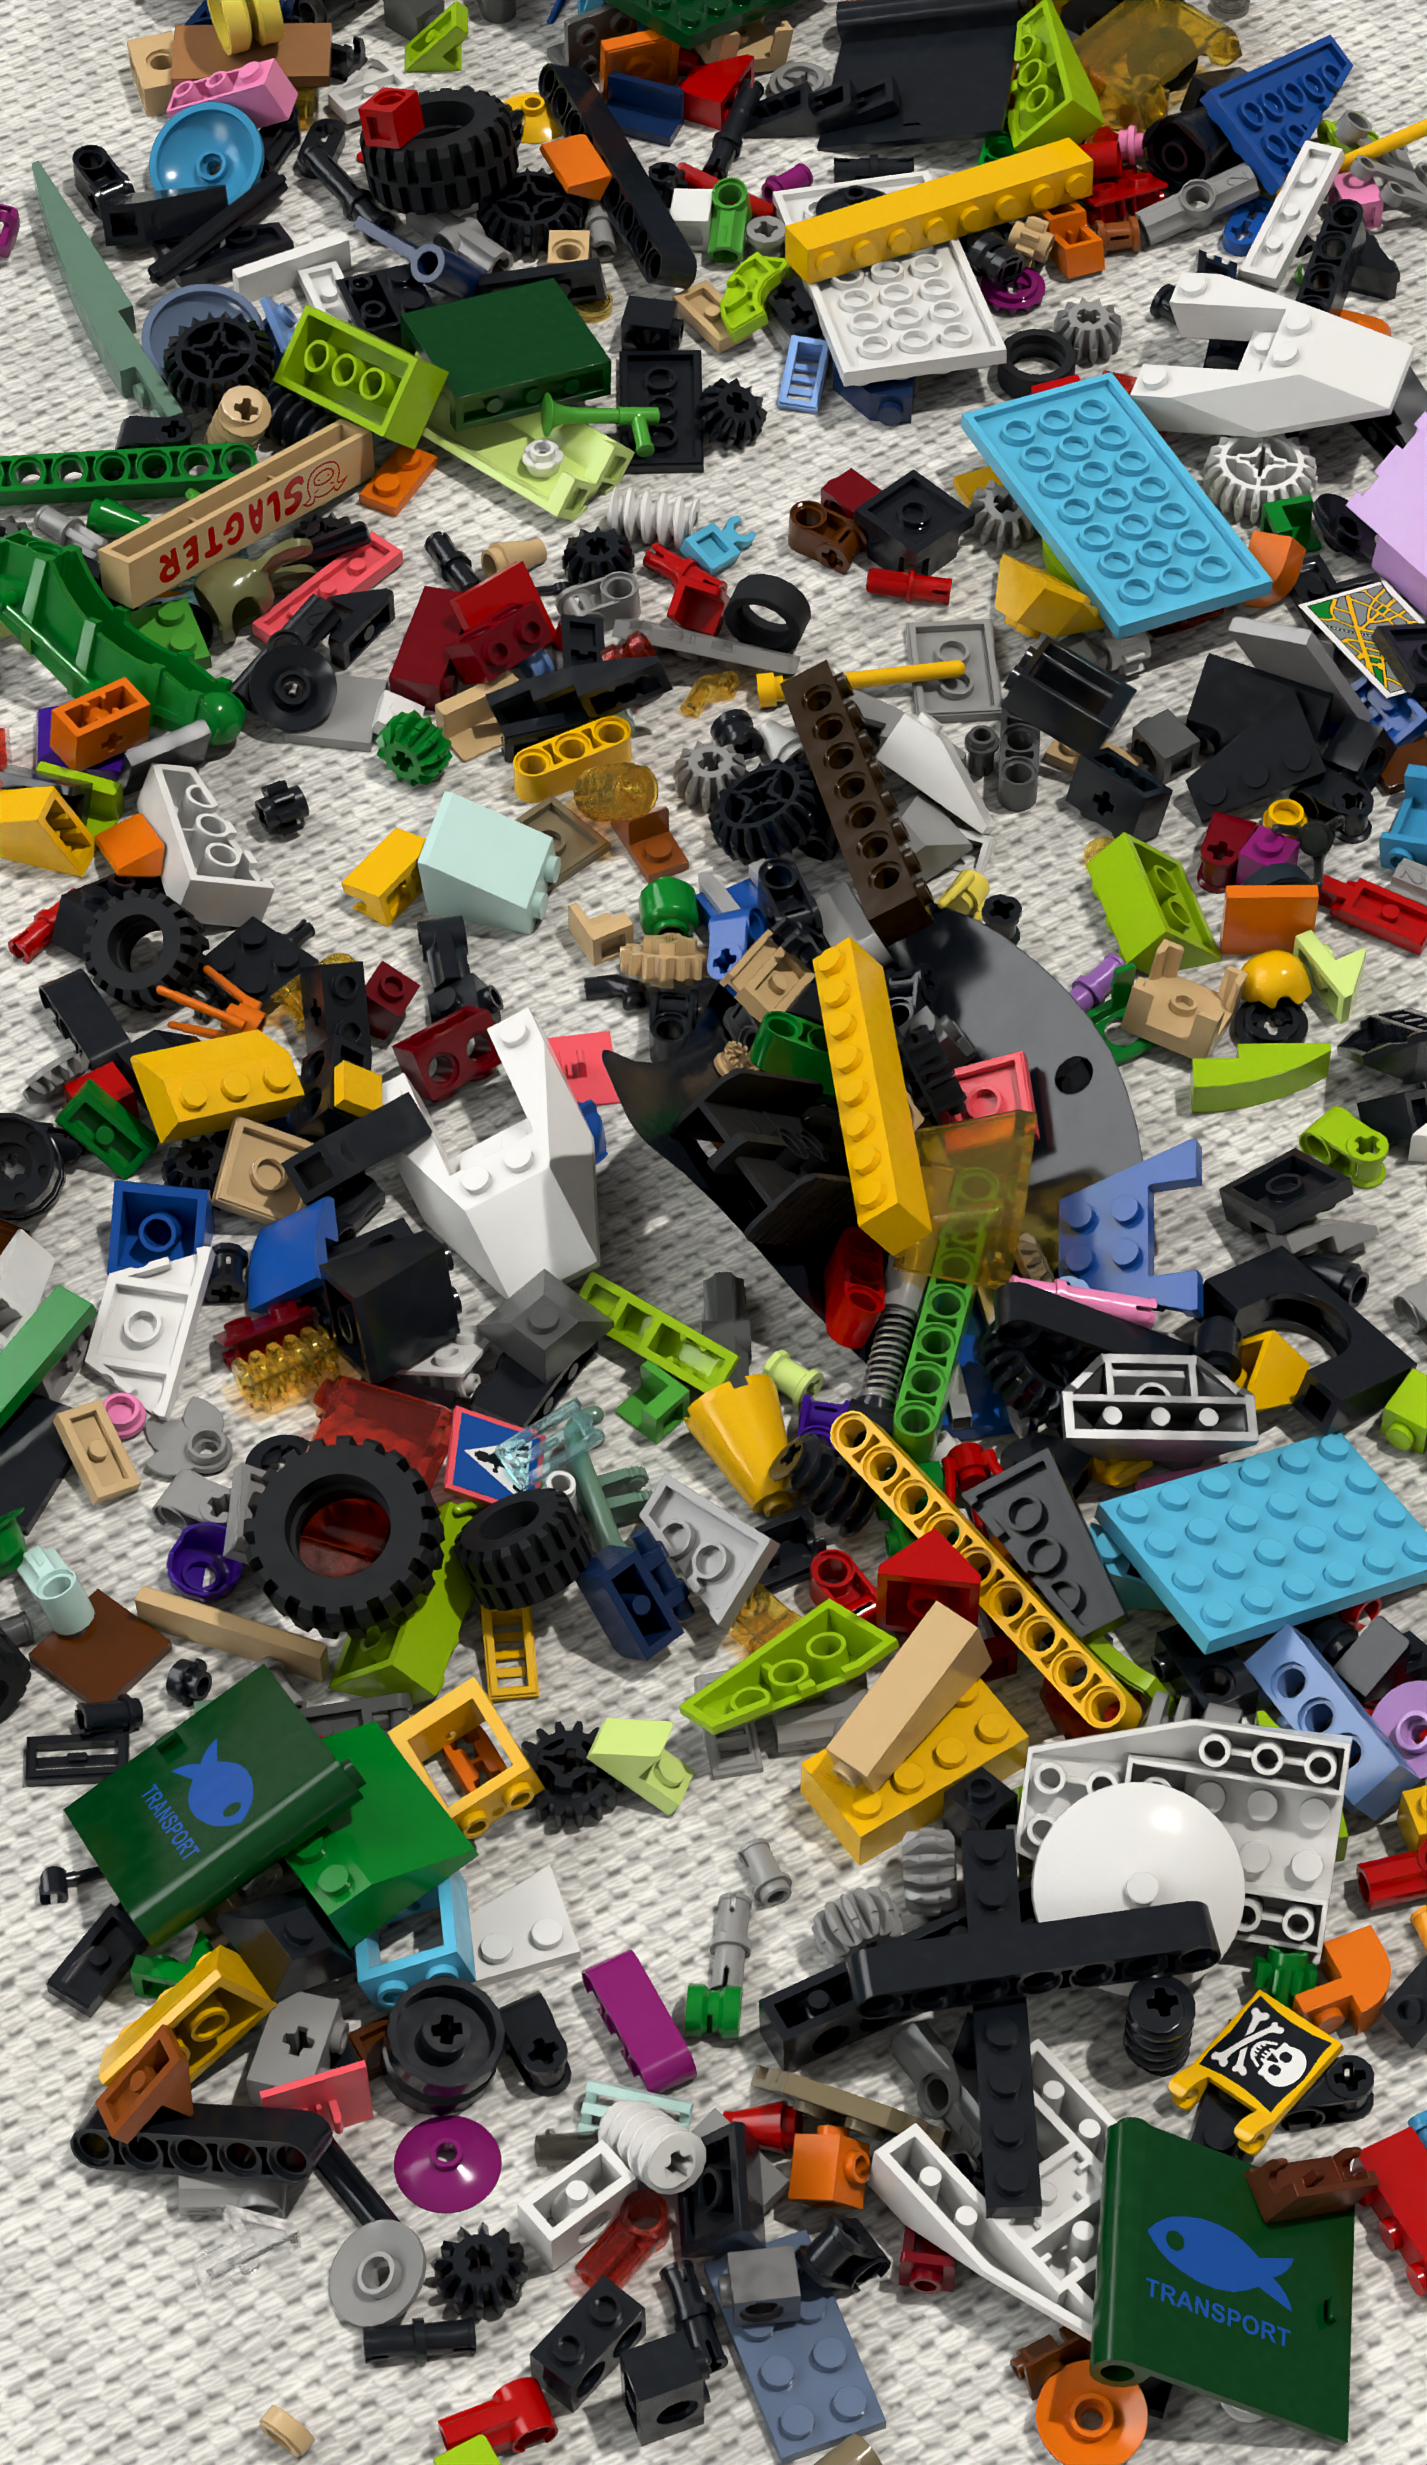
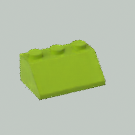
M1123 832L1086 864L1093 882L1091 889L1102 903L1106 913L1105 923L1110 931L1115 934L1120 946L1118 950L1119 957L1123 959L1126 965L1133 963L1136 965V970L1149 975L1156 951L1164 939L1184 947L1179 970L1223 961L1181 861Z

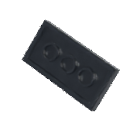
M701 350L619 351L620 407H658L660 412L659 425L648 426L651 442L655 448L651 456L639 457L636 454V443L632 427L620 426V444L635 452L624 474L704 473L703 432L698 431L699 420L694 417L695 408L702 394Z

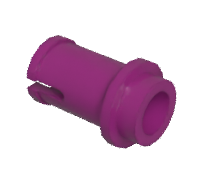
M798 163L795 167L779 176H768L761 188L762 195L766 201L773 204L774 191L810 187L813 183V175L805 164Z

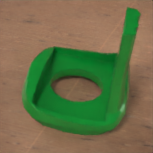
M1128 963L1114 969L1113 980L1111 981V999L1086 1013L1110 1048L1117 1065L1143 1054L1156 1045L1139 1037L1138 1040L1129 1046H1118L1112 1044L1105 1036L1104 1031L1110 1023L1123 1020L1132 986L1134 985L1136 965L1133 963Z

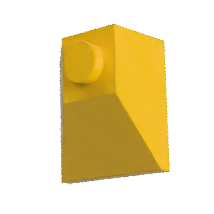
M1271 1330L1243 1339L1242 1372L1234 1383L1240 1389L1243 1387L1254 1394L1256 1414L1293 1404L1310 1364L1275 1330Z

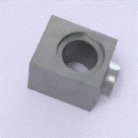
M794 2245L727 2253L728 2273L718 2275L721 2308L732 2307L734 2328L800 2320L801 2294Z

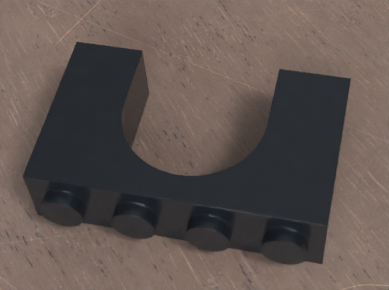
M1283 1246L1208 1278L1203 1284L1204 1317L1194 1318L1200 1324L1211 1316H1225L1236 1323L1242 1336L1266 1327L1288 1328L1309 1336L1327 1350L1332 1359L1306 1371L1292 1404L1299 1413L1325 1436L1383 1409L1413 1368L1416 1369L1418 1365Z

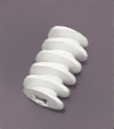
M616 485L609 504L608 530L615 528L618 536H621L625 530V536L628 537V541L633 542L641 534L645 544H652L658 535V541L664 547H668L674 539L675 545L679 549L685 538L697 532L700 517V498H694L688 509L685 508L683 495H678L673 506L668 505L667 493L662 492L657 503H652L650 490H645L639 501L635 499L633 487H628L624 497L620 498Z
M618 2100L607 2109L600 2121L598 2129L599 2142L603 2139L637 2179L657 2193L672 2195L683 2192L693 2185L702 2174L706 2163V2147L701 2138L650 2102Z

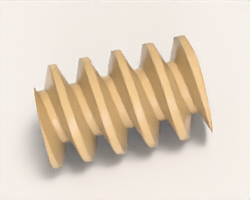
M238 385L230 388L223 395L219 403L218 409L205 433L202 445L245 443L256 452L272 417L271 406L267 398L259 390L250 386ZM238 463V464H236V465L233 466V467L240 466V465H242V464H244V463Z

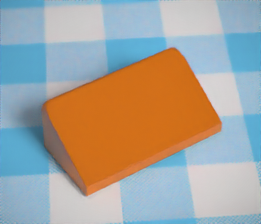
M578 134L541 144L539 148L541 154L566 193L596 201L601 200L612 174L586 135Z
M143 814L131 816L95 836L96 845L119 877H158L162 875L164 843Z

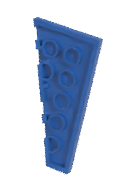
M1330 34L1209 90L1200 101L1207 109L1210 119L1221 128L1229 139L1235 153L1242 157L1246 164L1250 166L1269 195L1272 196L1282 187L1285 181L1284 178L1291 170L1305 141L1310 140L1322 119L1323 112L1329 108L1333 95L1341 88L1354 65Z

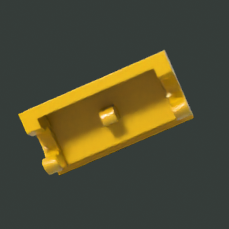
M395 828L341 882L345 893L354 898L357 897L364 902H357L352 908L389 927L423 892L417 862L426 838Z

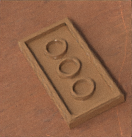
M283 23L284 39L282 41L261 46L252 36L249 50L229 56L223 50L213 25L175 26L171 70L172 90L184 81L191 80L193 82L210 77L218 71L227 72L241 68L253 61L262 62L275 58L294 87L330 86L332 23Z

